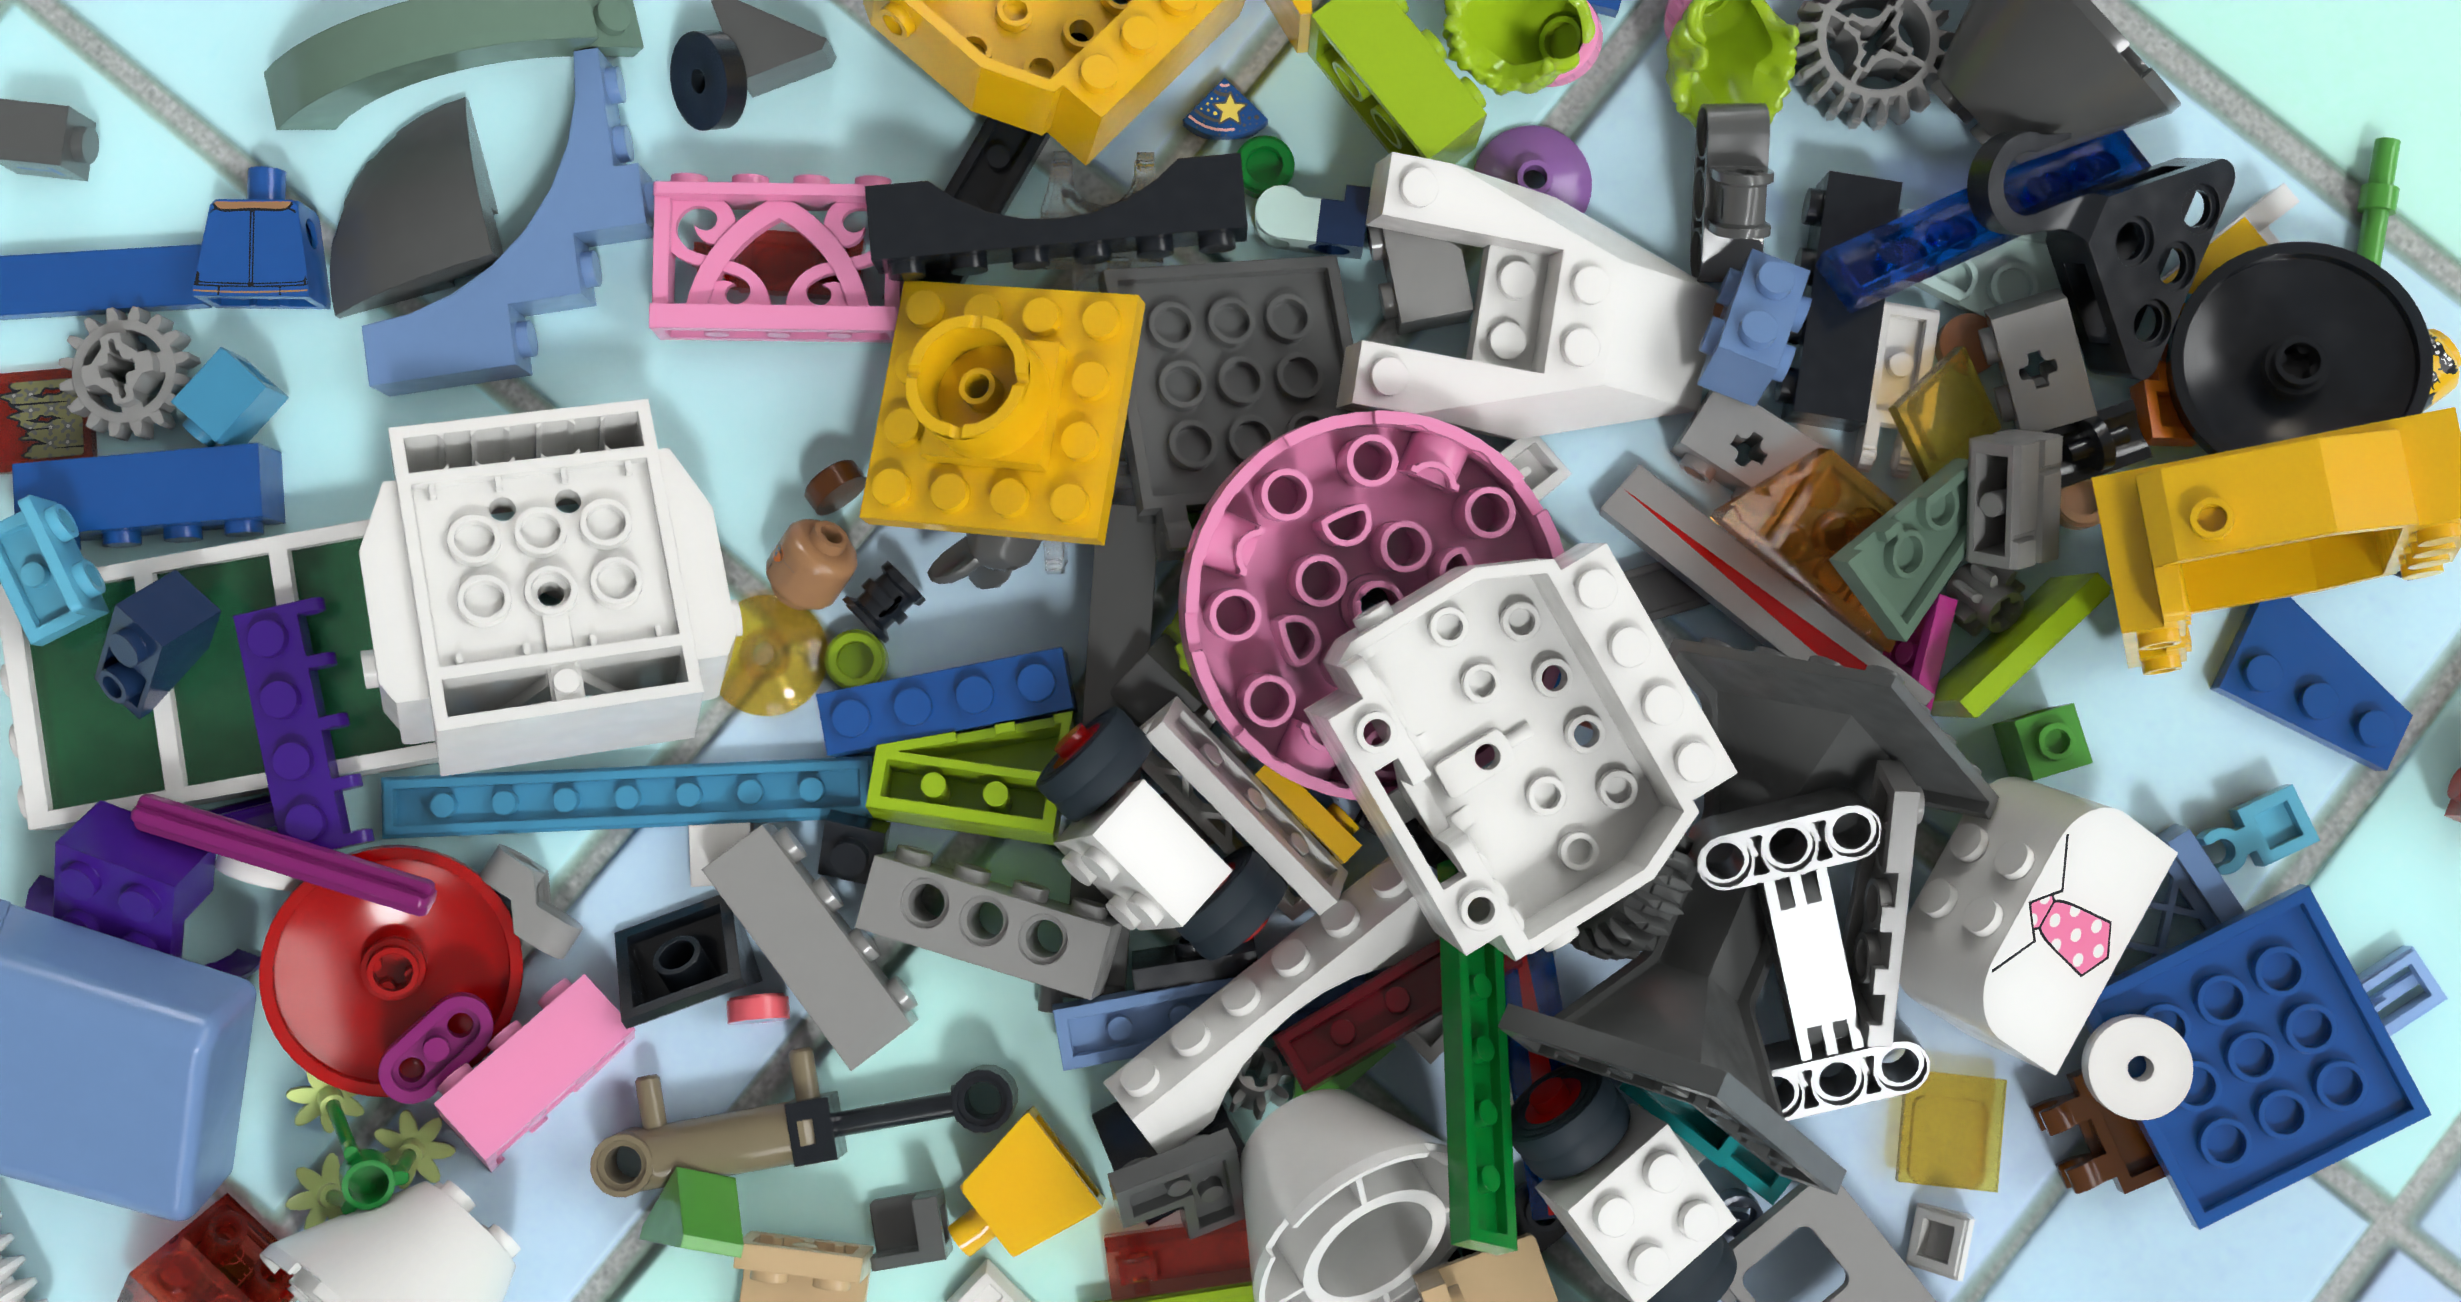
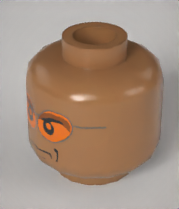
M802 519L788 527L766 561V575L775 596L782 603L797 610H821L835 602L858 566L857 553L846 532L837 524L830 521Z

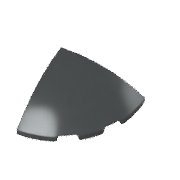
M466 97L441 105L403 127L373 159L368 161L355 180L344 201V209L331 247L330 288L336 317H347L455 287L454 279L485 271L503 254L494 215L499 213L470 102Z

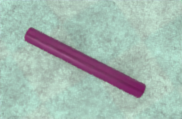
M154 794L142 795L131 812V820L134 822L137 830L418 917L429 913L437 896L435 883L430 879Z

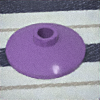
M1530 125L1507 130L1496 136L1486 145L1474 166V171L1556 197L1582 213H1585L1590 202L1592 178L1585 156L1571 139L1551 128ZM1531 170L1538 171L1543 175L1545 185L1538 189H1532L1525 184L1523 175Z

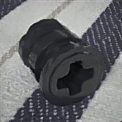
M888 560L881 566L883 574L875 581L868 578L861 585L865 591L858 598L846 595L842 599L846 603V607L884 643L889 640L887 629L894 622L900 626L908 618L904 613L913 604L920 606L926 601L921 593Z

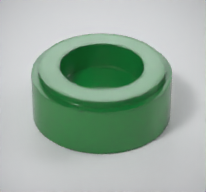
M1261 135L1247 140L1239 148L1237 153H1241L1244 192L1247 195L1258 199L1265 190L1273 186L1291 185L1294 177L1295 162L1290 148L1282 140L1273 136Z

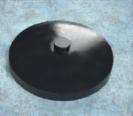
M2283 242L2258 247L2242 253L2221 265L2202 281L2184 305L2171 332L2166 356V375L2170 397L2181 423L2198 446L2210 455L2421 414L2427 403L2432 385L2433 350L2426 323L2418 306L2404 287L2386 270L2373 261L2341 247L2316 242Z

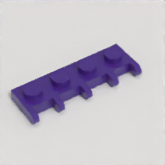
M324 597L308 598L235 615L233 619L278 833L332 850H341L374 842L375 838L372 828H361L351 832L343 791L362 787L361 773L339 776L330 733L331 730L350 726L349 714L344 712L327 715L317 670L338 665L336 652L314 654L306 616L316 615L327 610Z

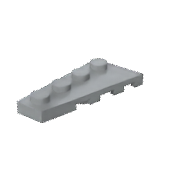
M1877 760L1869 806L1877 814L1882 824V839L1879 846L1869 856L1857 861L1842 943L1856 1005L1860 1033L1867 1047L1892 1048L1917 824L1921 823L1924 816L1925 798L1922 788L1916 785L1903 761Z

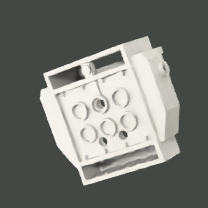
M649 399L389 427L388 433L395 480L382 482L359 549L373 649L363 650L360 653L366 689L380 688L383 712L400 730L402 743L418 744L435 741L440 776L442 777L694 738L702 701L714 699L720 694L721 685L731 661L735 639L743 634L742 617L738 600L730 599L713 507L670 448L658 449ZM578 504L580 506L572 513L562 512L556 507ZM514 512L515 514L507 521H499L491 516V514ZM546 591H555L562 596L563 600L555 606H547L541 603L538 598Z
M1579 543L1554 559L1531 558L1454 567L1391 606L1387 600L1376 604L1352 620L1356 627L1336 638L1323 660L1324 666L1338 689L1304 709V712L1433 931L1466 956L1486 943H1490L1508 957L1517 961L1527 954L1535 953L1541 948L1549 952L1571 942L1580 933L1577 926L1656 877L1699 814V810L1693 800L1738 773L1607 543ZM1555 665L1560 670L1561 681L1557 687L1548 690L1543 685L1542 674L1547 667ZM1369 721H1371L1382 740V743L1378 745H1370L1364 738V728ZM1587 721L1593 728V736L1587 744L1579 745L1575 740L1574 732L1580 723ZM1484 744H1490L1495 752L1494 760L1488 767L1480 768L1475 762L1476 750ZM1393 761L1398 787L1387 794L1375 772ZM1416 818L1452 861L1458 873L1439 883L1405 823Z

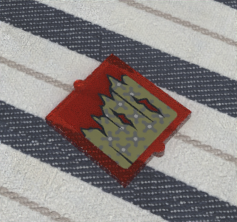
M60 368L0 373V475L12 474V464L98 457L96 431L86 427L88 417L78 416L71 413L68 409L78 396L68 394L59 389L60 383L72 378V371Z

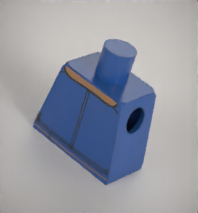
M273 167L248 168L247 199H216L210 204L192 286V296L215 308L331 309L320 219L316 212L300 201L286 200V171Z

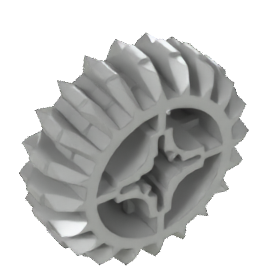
M1933 0L1804 1L1797 11L1798 18L1802 22L1794 24L1799 29L1800 35L1799 43L1794 47L1797 51L1796 65L1804 67L1794 76V85L1804 86L1811 84L1814 89L1806 98L1807 106L1816 105L1821 99L1830 105L1825 111L1826 121L1834 120L1841 111L1847 113L1846 122L1849 130L1856 129L1862 123L1865 116L1873 131L1881 130L1886 125L1888 117L1896 125L1904 124L1910 118V109L1916 113L1923 112L1931 103L1929 94L1936 95L1930 86L1938 79L1936 73L1946 52L1944 50L1948 49L1955 34L1938 29L1948 20L1949 10L1932 11L1929 5ZM1853 8H1872L1882 11L1879 16L1868 19L1853 13L1849 17L1841 14V12ZM1899 23L1908 33L1913 48L1902 40L1899 34ZM1878 30H1881V34L1875 43L1879 49L1861 67L1860 63L1867 53L1863 47ZM1827 40L1831 41L1829 48L1836 51L1843 60V74L1840 73L1830 58ZM1868 77H1879L1888 82L1894 78L1903 83L1889 89H1870L1859 86L1862 80Z

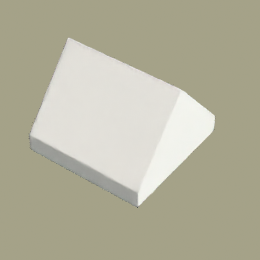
M1917 1203L1905 1263L1956 1281H1963L1975 1218L1968 1213Z

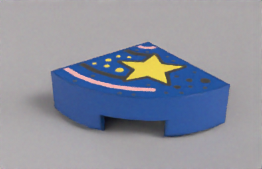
M1226 78L1183 119V126L1196 136L1209 140L1249 138L1268 125V119Z

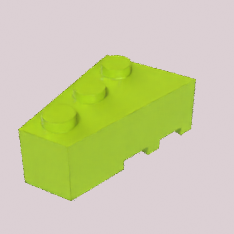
M1073 711L1053 714L1054 717L1029 722L1015 724L1013 721L995 724L994 728L959 734L949 732L876 745L865 807L874 819L1054 845L1053 843L1059 835L1062 813L1056 808L1054 803L1049 801L1039 791L1036 782L1043 769L1057 754L1054 751L1055 746L1076 726Z

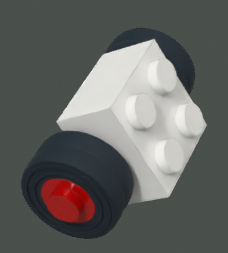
M1116 706L1095 717L1087 725L1084 726L1080 723L1069 731L1055 746L1054 751L1057 754L1050 760L1037 779L1036 786L1049 801L1054 803L1056 808L1068 820L1072 821L1053 844L1065 855L1062 859V864L1067 871L1084 885L1090 886L1093 883L1109 899L1106 904L1109 913L1124 927L1130 930L1137 928L1139 931L1175 928L1192 944L1193 948L1202 957L1210 961L1219 959L1242 943L1249 941L1266 925L1269 916L1282 900L1287 889V882L1250 845L1241 847L1221 859L1144 779L1127 783L1146 760L1153 745L1145 736L1146 734L1134 725L1133 721L1123 710Z
M1569 1064L1556 1068L1542 1076L1517 1098L1511 1106L1513 1147L1521 1155L1529 1169L1535 1175L1544 1179L1535 1187L1605 1283L1624 1296L1629 1302H1718L1732 1284L1737 1270V1260L1734 1251L1722 1234L1735 1224L1737 1220L1667 1123L1634 1103L1628 1106L1627 1101L1619 1090L1614 1087L1609 1077Z

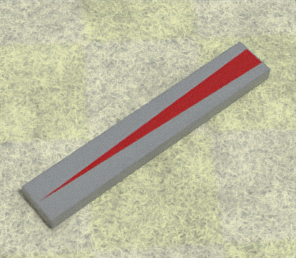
M1639 464L1600 508L1599 515L1765 647L1774 649L1789 658L1808 661L1810 656H1823L1836 661L1843 667L1865 670L1868 665L1882 666L1898 673L1904 679L1905 687L1923 705L1927 706L1935 696L1642 465Z

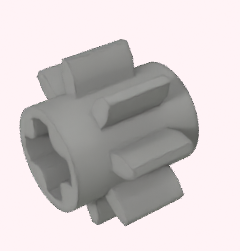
M1967 563L1961 566L1952 575L1946 588L1947 597L1958 600L1953 622L1973 637H1976L1983 627H1986L1993 633H2000L2010 628L2018 620L2024 608V598L2020 593L2025 590V585L2015 579L2017 572L1991 566L1985 568L1983 565Z
M1274 1045L1271 1049L1259 1046L1243 1065L1229 1087V1093L1232 1098L1229 1108L1231 1113L1242 1107L1253 1110L1256 1120H1261L1266 1105L1270 1101L1279 1107L1287 1102L1289 1094L1278 1084H1286L1292 1081L1294 1074L1289 1066L1282 1067V1062L1278 1057L1280 1050L1277 1045ZM1247 1070H1255L1258 1079L1266 1080L1264 1086H1255L1253 1077L1245 1076Z

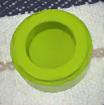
M852 629L838 634L830 642L825 653V667L828 675L837 685L844 689L881 682L888 670L889 657L885 645L875 635L864 630Z

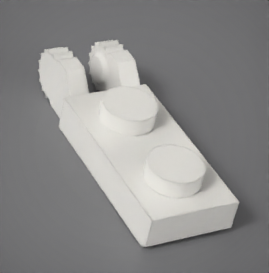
M1885 301L1867 423L1860 427L1856 437L1853 460L1855 471L1869 473L1877 457L1880 427L1899 430L1890 459L1892 477L1904 479L1909 477L1913 466L1918 432L1923 430L1940 310Z

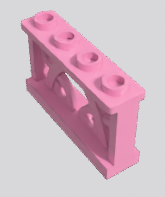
M675 173L671 175L670 181L653 182L652 303H649V328L660 340L892 343L904 281L890 280L888 273L885 274L884 306H870L863 282L857 270L874 266L871 261V252L849 257L845 251V248L854 247L862 241L866 228L864 227L858 232H850L844 228V220L850 213L867 211L865 186L891 184V179L883 176L864 175L856 177L855 184H830L828 177L804 174L795 176L793 183H769V178L763 175L736 174L732 176V182H708V178L701 174ZM694 209L712 211L717 217L716 225L712 229L701 230L694 225L699 238L707 245L713 246L708 255L688 249L678 236V226L681 219L686 213ZM732 210L751 211L737 221ZM808 211H828L824 224ZM782 222L805 237L822 254L827 262L813 266L797 278L790 288L786 305H772L770 295L762 280L752 270L734 262V260L757 237ZM676 257L690 265L699 267L686 303H675ZM725 274L737 277L750 286V294L744 302L734 304L728 301L727 293L729 289L736 285L729 281H721ZM836 275L840 283L829 282L822 284L824 288L831 291L830 300L823 305L812 303L808 298V290L811 285L823 278Z

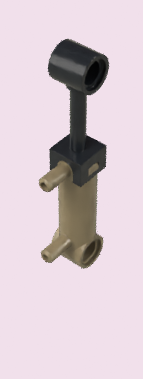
M803 1047L793 1049L788 1054L795 1092L793 1100L667 1123L660 1076L657 1074L646 1075L635 1080L642 1128L631 1127L604 1139L595 1148L591 1157L590 1172L594 1183L602 1192L613 1197H628L638 1192L664 1188L676 1167L731 1176L793 1164L794 1167L838 1160L848 1152L845 1136L937 1119L955 1117L956 1122H959L970 1131L988 1133L1001 1127L1013 1114L1018 1103V1087L1015 1079L1006 1069L997 1065H981L971 1069L955 1085H951V1092L841 1111L838 1091L820 1094L813 1049ZM987 1082L998 1089L1001 1096V1106L997 1112L982 1114L974 1109L969 1099L970 1089L973 1084ZM621 1146L630 1147L639 1154L641 1171L638 1177H629L619 1169L617 1153Z

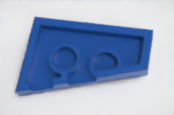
M2291 597L2250 604L2210 690L2375 771L2388 770L2413 717L2401 703Z

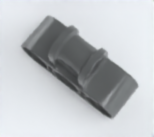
M1765 103L1702 104L1699 108L1696 125L1690 243L1691 274L1697 278V282H1723L1730 267L1740 271L1751 249L1763 252L1764 238L1769 237L1771 234V225L1765 221L1767 185L1774 182V171L1768 168L1770 116Z

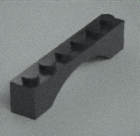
M1241 153L1178 158L1156 180L1127 199L1091 213L1059 219H1022L987 212L950 196L929 181L865 186L871 261L879 274L888 273L889 279L893 281L922 279L926 277V270L950 268L953 275H978L988 271V264L1013 262V268L1017 270H1036L1048 267L1050 259L1075 257V263L1101 264L1111 261L1112 253L1137 251V257L1141 259H1159L1173 255L1174 248L1198 246L1201 253H1224L1234 250L1236 242L1247 241L1248 224Z

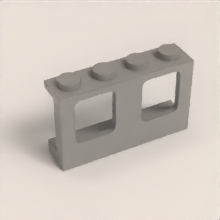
M1802 1183L1798 1184L1729 1242L1736 1256L1737 1270L1732 1284L1720 1299L1722 1302H1756L1744 1287L1743 1276L1745 1272L1796 1229L1809 1227L1845 1271L1844 1283L1822 1302H1936L1842 1185L1838 1194L1835 1195Z

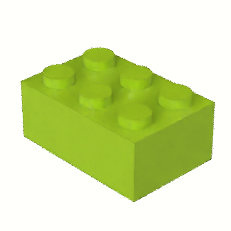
M1330 0L1313 13L1310 23L1308 55L1389 154L1397 152L1456 164L1476 148L1487 117V113L1483 109L1486 107L1485 98L1468 77L1463 76L1459 80L1446 64L1445 60L1448 56L1439 39L1429 29L1425 28L1420 32L1406 15L1409 11L1406 0Z

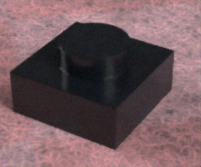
M831 809L824 823L817 874L866 885L874 855L887 852L891 822Z

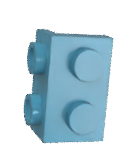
M28 495L18 500L20 512L0 521V582L30 644L44 646L110 613L101 595L106 591L104 580L97 568L89 560L83 558L74 539L78 537L79 531L72 515L63 505L57 502Z

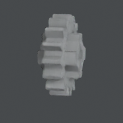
M132 306L128 317L126 313L116 308H107L106 324H102L90 317L85 319L84 324L89 335L85 339L70 335L67 342L77 350L75 357L61 358L58 363L59 366L72 371V378L59 384L60 391L78 396L68 407L70 412L84 418L88 417L86 427L103 434L109 431V436L123 441H128L132 432L135 436L146 440L154 439L153 424L155 423L173 430L176 427V423L171 413L177 407L171 401L192 379L188 377V370L201 364L199 357L189 352H182L191 342V338L178 330L172 331L173 321L159 314L151 317L150 312ZM138 336L149 337L161 351L153 352L149 349L147 350V345L140 342ZM107 395L112 397L114 405L121 407L122 412L111 410L102 401L100 396Z

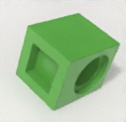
M2074 703L2047 707L1992 724L2009 777H2021L2035 781L2093 763Z

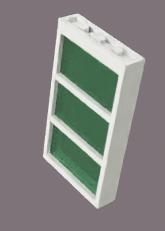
M370 519L96 567L105 583L106 591L101 595L110 613L44 646L30 644L3 586L0 584V638L5 662L1 666L0 681L3 691L10 698L13 724L9 729V743L13 754L19 760L22 785L18 789L17 800L21 814L27 819L28 830H63L71 828L100 800L132 811L137 805L139 798L144 794H154L189 806H197L269 793L233 616L314 597H324L327 610L316 615L306 616L314 654L336 652L338 661L336 666L317 670L326 714L332 715L348 712L351 724L348 727L330 731L339 776L361 773V776L438 763L435 741L403 744L400 730L383 712L380 688L366 689L360 651L373 649L359 549ZM176 569L221 610V614L208 650L148 715L139 720L123 704L110 700L94 677L115 605Z

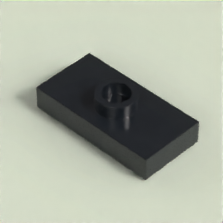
M1183 936L1174 939L1173 945L1132 951V975L1135 991L1145 992L1235 978L1257 961L1254 937L1242 943L1225 956L1212 961L1202 957Z

